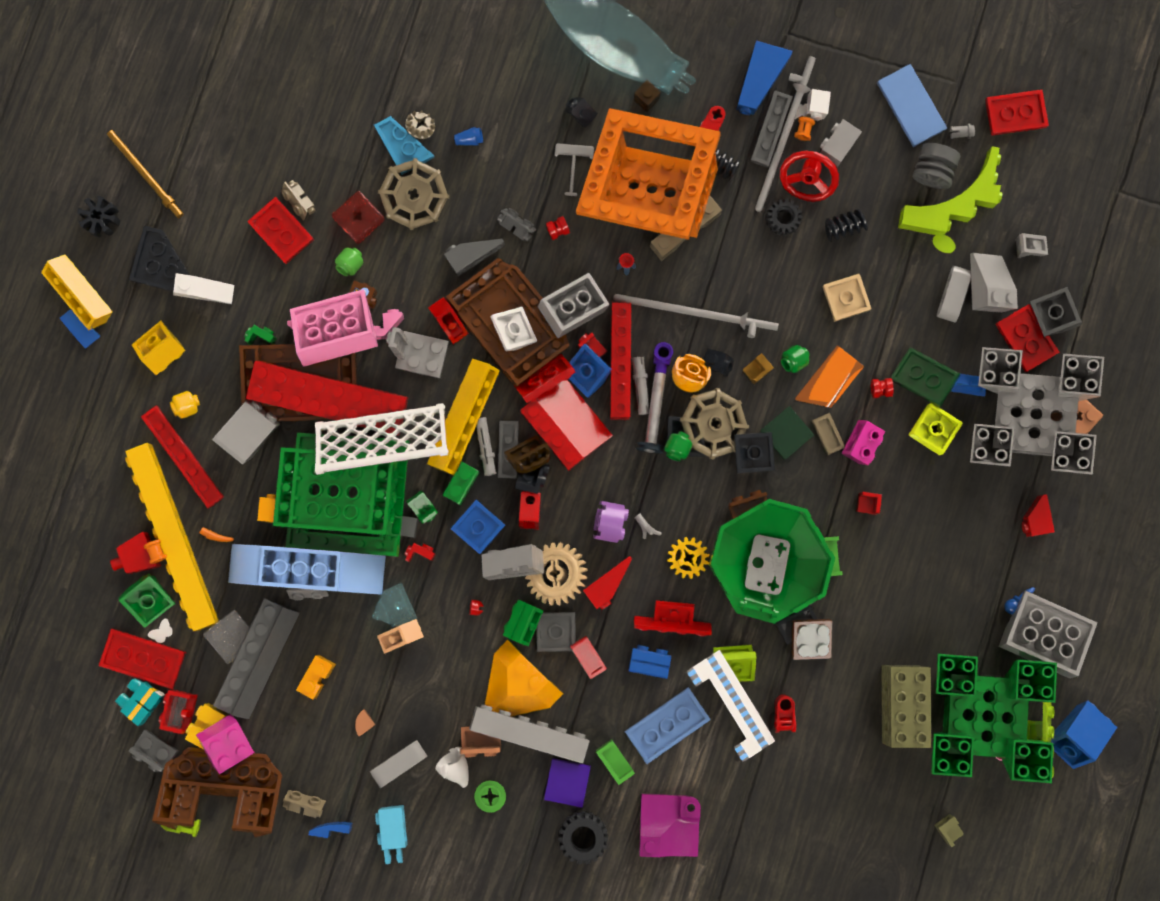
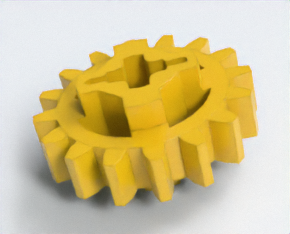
M684 537V542L678 539L677 546L671 545L674 550L668 551L672 558L668 559L667 562L673 563L669 568L676 569L675 575L682 573V578H685L686 574H688L689 578L692 579L694 573L697 577L700 576L699 570L705 571L706 569L703 565L709 564L705 560V558L709 557V554H704L707 547L701 548L702 541L695 543L694 537L691 541ZM685 545H692L697 549L692 551L689 550ZM679 549L681 555L680 559L676 561L675 557ZM685 553H687L688 555H693V558H691V563L689 561H684V558L686 557ZM701 555V562L699 566H697V557ZM680 566H689L691 571H685Z

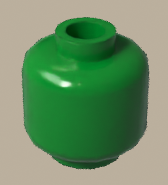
M799 345L790 347L782 353V367L787 372H799L809 364V351Z
M684 432L673 433L669 436L664 447L667 453L666 456L677 462L685 460L691 451L693 443L689 439L688 434Z

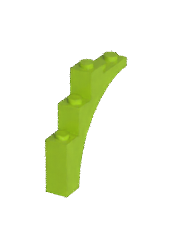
M992 146L987 151L984 165L977 179L962 194L937 205L921 207L905 205L901 209L898 228L943 236L950 230L951 220L949 219L969 222L972 217H975L977 206L994 208L1002 199L1001 185H995L998 178L996 166L1000 164L1001 160L1000 148Z

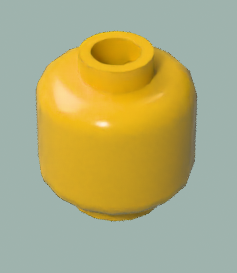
M189 391L174 395L172 402H169L174 416H178L181 419L196 414L198 412L197 406L200 405L197 395H192Z

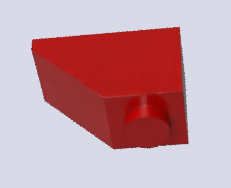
M444 297L428 307L453 344L469 334Z
M1047 494L1037 496L1023 517L1022 530L1024 534L1026 533V537L1055 532Z

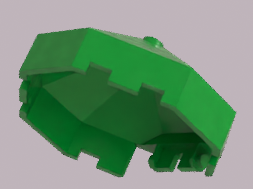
M768 499L718 528L709 566L736 613L775 624L790 614L797 613L826 596L835 556L828 548L819 528L813 522L808 509ZM757 535L783 539L790 543L781 593L778 595L749 590L745 586L748 560L751 555L754 537ZM783 543L775 546V549H778V557H780V554H782V551H786V548L783 547ZM756 557L753 559L752 564L755 568H761L764 562L761 558ZM774 577L772 583H768V586L771 587V591H774L775 588H779V585H777L775 581L776 577Z

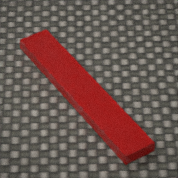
M156 405L142 415L143 421L205 506L209 509L224 498L223 494L160 408Z

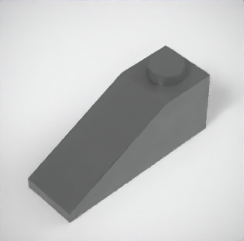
M503 239L462 243L457 246L452 245L446 250L444 256L456 275L460 276L503 248L505 243Z

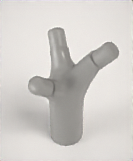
M641 513L635 517L642 528L643 539H646L647 532L650 535H661V532L655 530L647 523Z

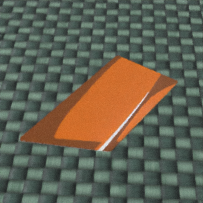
M836 346L795 400L832 408L864 366L842 348Z

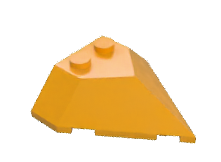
M509 640L494 653L485 705L493 707L492 711L499 713L500 710L510 712L511 716L550 708L563 695Z

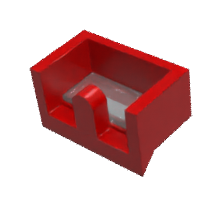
M168 690L163 700L164 710L159 717V729L185 734L192 722L198 694Z

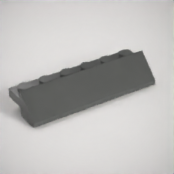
M266 598L263 599L221 685V689L213 704L214 707L228 712L232 716L245 719L250 718L299 616V612Z

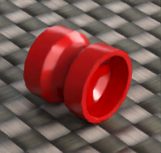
M564 216L557 218L554 222L549 221L545 223L552 241L558 239L560 235L570 234Z
M885 378L882 381L878 379L871 380L872 398H879L880 396L893 397L892 378Z

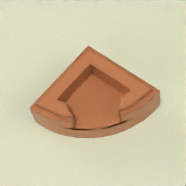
M365 709L359 713L356 719L355 727L359 737L376 725Z

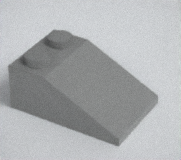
M971 253L972 310L1002 313L1018 309L1017 289L1003 257Z

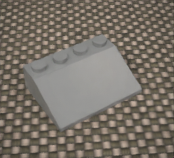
M1024 591L1015 613L1012 614L1004 630L998 647L1030 661L1056 662L1057 673L1067 678L1078 677L1097 622L1028 591Z

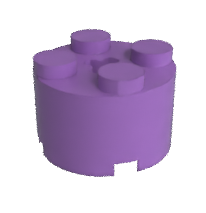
M600 501L599 504L602 505V508L597 509L594 522V530L597 531V535H593V538L618 543L619 540L624 539L625 529H623V523L627 521L629 510L625 509V506L621 504Z

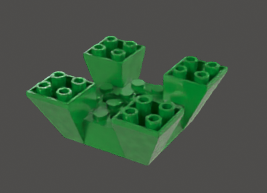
M937 654L935 694H945L943 732L933 734L931 774L972 777L973 755L1001 757L1011 780L1052 783L1054 743L1028 739L1027 725L1029 701L1053 703L1056 701L1057 663L1016 660L1004 677L978 676V657ZM986 691H988L990 694V697L987 701H985L983 698V695ZM968 709L969 717L964 719L963 712ZM988 711L989 717L984 721L982 714ZM1007 712L1008 719L1003 722L1002 715ZM986 730L988 737L982 740L981 734Z

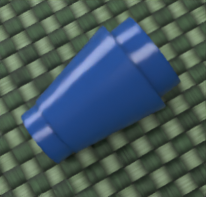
M473 127L454 135L457 146L479 145V143H483L481 128Z

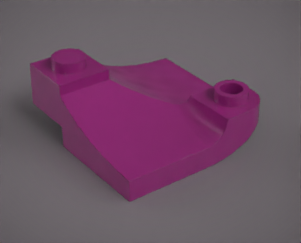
M641 793L640 857H698L701 809L699 801L694 797L684 795ZM689 804L694 805L692 811L687 810Z

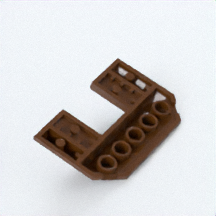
M188 747L180 756L174 760L171 759L165 764L152 821L176 830L177 825L193 827L200 794L238 797L232 824L233 831L253 832L254 837L270 834L273 830L283 776L267 754L253 753L219 774L213 767L204 749Z

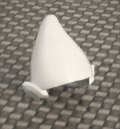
M462 747L451 748L449 750L450 753L439 760L435 769L443 778L456 782L464 788L468 785L469 781L467 760L464 754H460Z

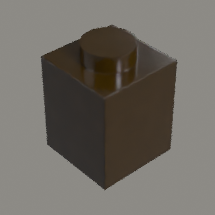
M646 80L635 91L633 100L648 112L660 99L661 92L651 82Z

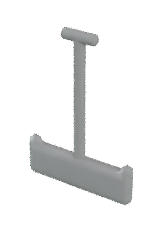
M557 143L555 146L556 157L558 155L572 156L570 190L565 192V195L577 196V193H573L576 156L593 159L594 147Z

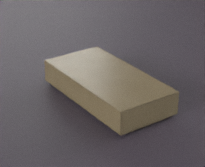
M830 413L811 421L827 456L845 448Z

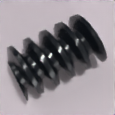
M718 148L715 152L718 168L716 175L723 172L722 178L725 179L730 176V182L739 167L740 160L738 159L733 163V156L731 155L726 159L727 152L720 155V148Z
M855 209L854 213L849 211L847 215L842 213L839 217L834 216L832 220L830 218L825 220V231L830 242H832V236L839 240V234L846 238L847 231L853 236L854 229L858 234L861 233V227L865 231L868 230L866 219L859 209Z

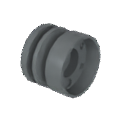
M923 144L918 156L921 162H917L915 166L916 169L912 175L913 179L931 188H950L952 179L955 176L952 170H956L961 157L960 153L942 144Z

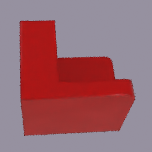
M860 492L856 512L879 514L882 494Z

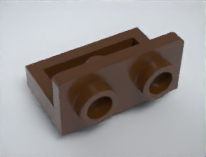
M761 490L749 493L750 497L743 499L742 496L732 498V503L728 504L732 519L766 501L767 493H761Z

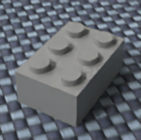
M587 273L541 299L538 308L557 338H560L604 313L610 304L590 273Z

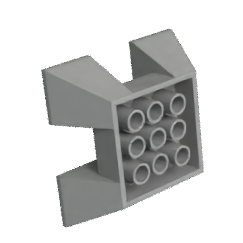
M982 347L978 386L998 394L995 426L974 424L970 463L1010 467L1012 453L1052 456L1051 471L1093 475L1097 435L1075 433L1078 401L1101 396L1104 357L1063 354L1061 376L1055 377L1021 374L1023 350ZM1041 392L1044 398L1042 400H1035L1033 394ZM1014 409H1019L1022 415L1015 418L1011 415V412ZM1039 411L1042 417L1040 419H1033L1031 413ZM1053 413H1059L1061 414L1062 419L1060 421H1054L1051 419V415ZM1037 430L1040 436L1035 439L1031 438L1029 432Z

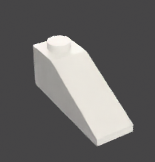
M176 273L173 295L232 304L234 285Z

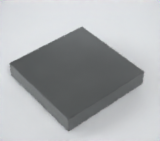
M575 612L543 613L537 625V652L572 651L570 646L576 642Z

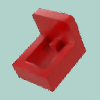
M413 543L412 546H408L404 555L407 556L405 560L411 562L415 552L432 561L436 554L432 552L434 548L424 543L422 546Z

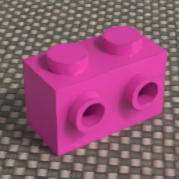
M858 420L842 454L858 464L869 465L875 457L877 447L883 441L885 431L869 421Z

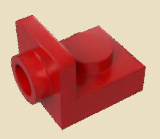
M586 333L578 340L579 350L584 344H587L600 358L607 353V350L595 338L593 333L590 335Z

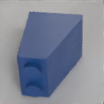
M1085 701L1078 704L1054 730V738H1051V742L1054 743V752L1072 769L1096 761L1117 727L1094 704Z

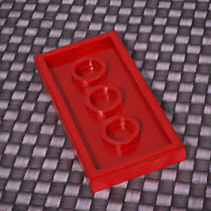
M111 629L98 666L174 689L186 652Z

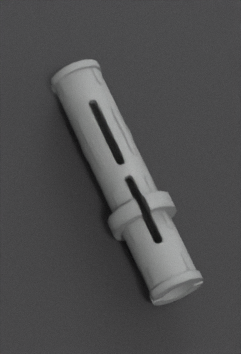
M644 357L632 358L634 370L632 377L635 380L638 415L649 414L650 409L646 384L648 376L645 373Z
M483 417L479 418L476 425L481 451L479 456L483 462L484 476H491L497 474L493 459L495 454L492 453L487 418Z

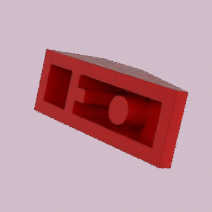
M630 556L583 590L596 609L600 607L603 610L611 604L609 600L613 598L632 560Z

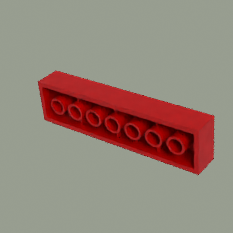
M255 361L246 399L336 421L406 410L409 397L276 364ZM404 418L396 419L394 424L402 425ZM385 421L376 422L375 427L382 428L386 423ZM366 424L357 425V426L364 427V428L367 427ZM389 427L385 432L391 434L396 429Z

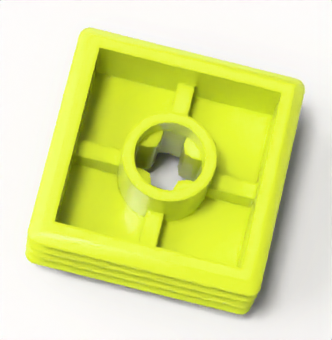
M929 403L910 431L909 436L938 455H942L963 423L935 404ZM937 425L939 432L934 433L932 426Z

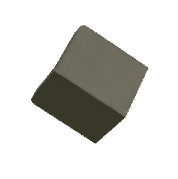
M951 814L934 826L947 845L953 847L955 846L953 842L960 838L963 832L958 826L959 822Z

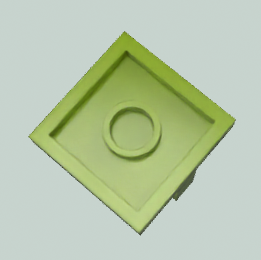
M752 645L713 648V654L718 650L721 651L739 682L755 681L756 652L753 651Z

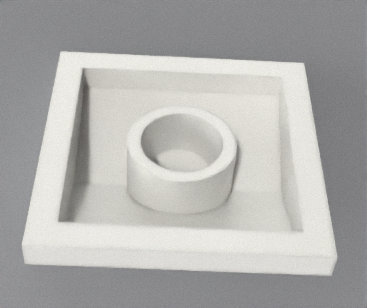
M523 307L490 316L505 351L518 350L537 342Z

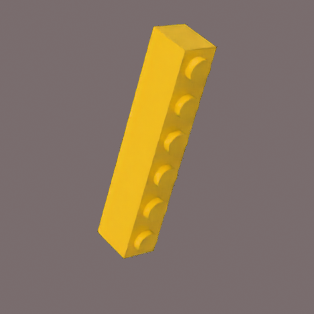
M472 359L445 420L448 455L430 456L427 462L428 465L451 475L456 473L500 370L488 363ZM442 440L435 444L436 447H442Z

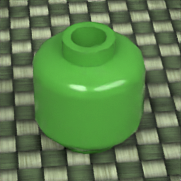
M344 248L335 259L337 271L344 276L355 275L364 263L361 257L362 253L356 248Z

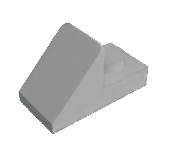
M1019 234L1016 239L1017 257L1048 255L1046 236Z

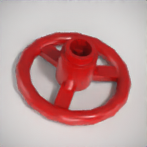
M805 150L793 153L784 160L780 167V181L784 189L792 196L805 201L816 202L825 200L835 192L839 185V173L836 165L827 156L815 151ZM808 158L804 162L801 172L787 176V170L793 162ZM821 163L831 173L832 179L829 187L819 178L822 169ZM803 181L806 184H814L821 193L814 195L804 194L796 190L791 183Z

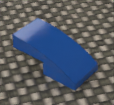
M71 309L60 317L64 325L85 349L101 336L94 328L88 330Z
M331 822L312 828L308 835L329 838L331 831L349 834L353 823Z

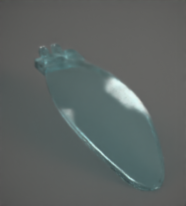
M544 0L550 13L570 40L588 57L604 68L635 81L644 83L648 80L656 88L668 95L674 87L684 94L689 92V87L680 82V78L689 84L695 83V78L685 72L689 62L672 53L664 41L646 23L615 1Z

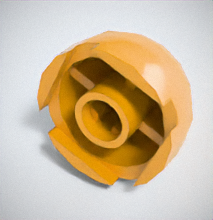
M685 354L684 357L680 358L679 356L672 368V379L681 390L697 392L707 384L711 376V369L704 365L705 361L696 355Z

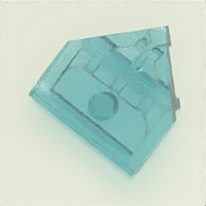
M402 583L382 592L371 618L391 624L393 627L417 619Z

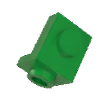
M253 325L252 328L250 327L246 331L244 341L252 345L258 336L274 345L277 338L273 336L274 332L264 326L261 329Z
M422 490L406 501L422 524L432 521L438 513Z

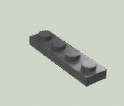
M774 91L750 162L769 167L793 96Z

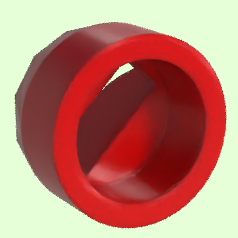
M471 600L469 615H480L483 611L479 610V607H484L483 603L479 600Z

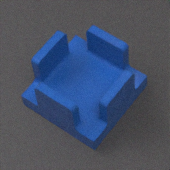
M475 500L453 525L451 530L476 552L481 554L500 534L499 532L505 527V524L480 502Z

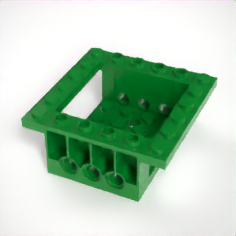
M297 433L296 448H281L273 526L287 528L285 548L399 557L408 460L329 471L316 475V434ZM330 436L326 441L333 442L337 437ZM346 436V438H348V439H350V440L355 437V436ZM360 438L355 443L362 445L367 440L364 438ZM376 438L375 440L382 442L386 438ZM391 440L385 445L393 447L397 442ZM340 441L336 446L342 448L347 442ZM371 443L366 449L373 450L377 445ZM321 444V451L324 450L327 447V445ZM351 446L346 452L353 453L358 448ZM400 446L395 451L397 453L405 452L407 448L404 446ZM331 449L326 454L333 456L338 451ZM380 449L375 454L377 456L386 455L387 450ZM360 452L355 457L357 459L366 458L367 453ZM340 455L336 460L337 462L346 461L347 456ZM321 458V465L326 464L328 459ZM318 484L320 487L317 495L312 494L313 485ZM336 485L339 492L333 497L330 494V489ZM352 487H356L358 491L354 498L349 496V490ZM308 529L368 533L379 535V537L308 532Z

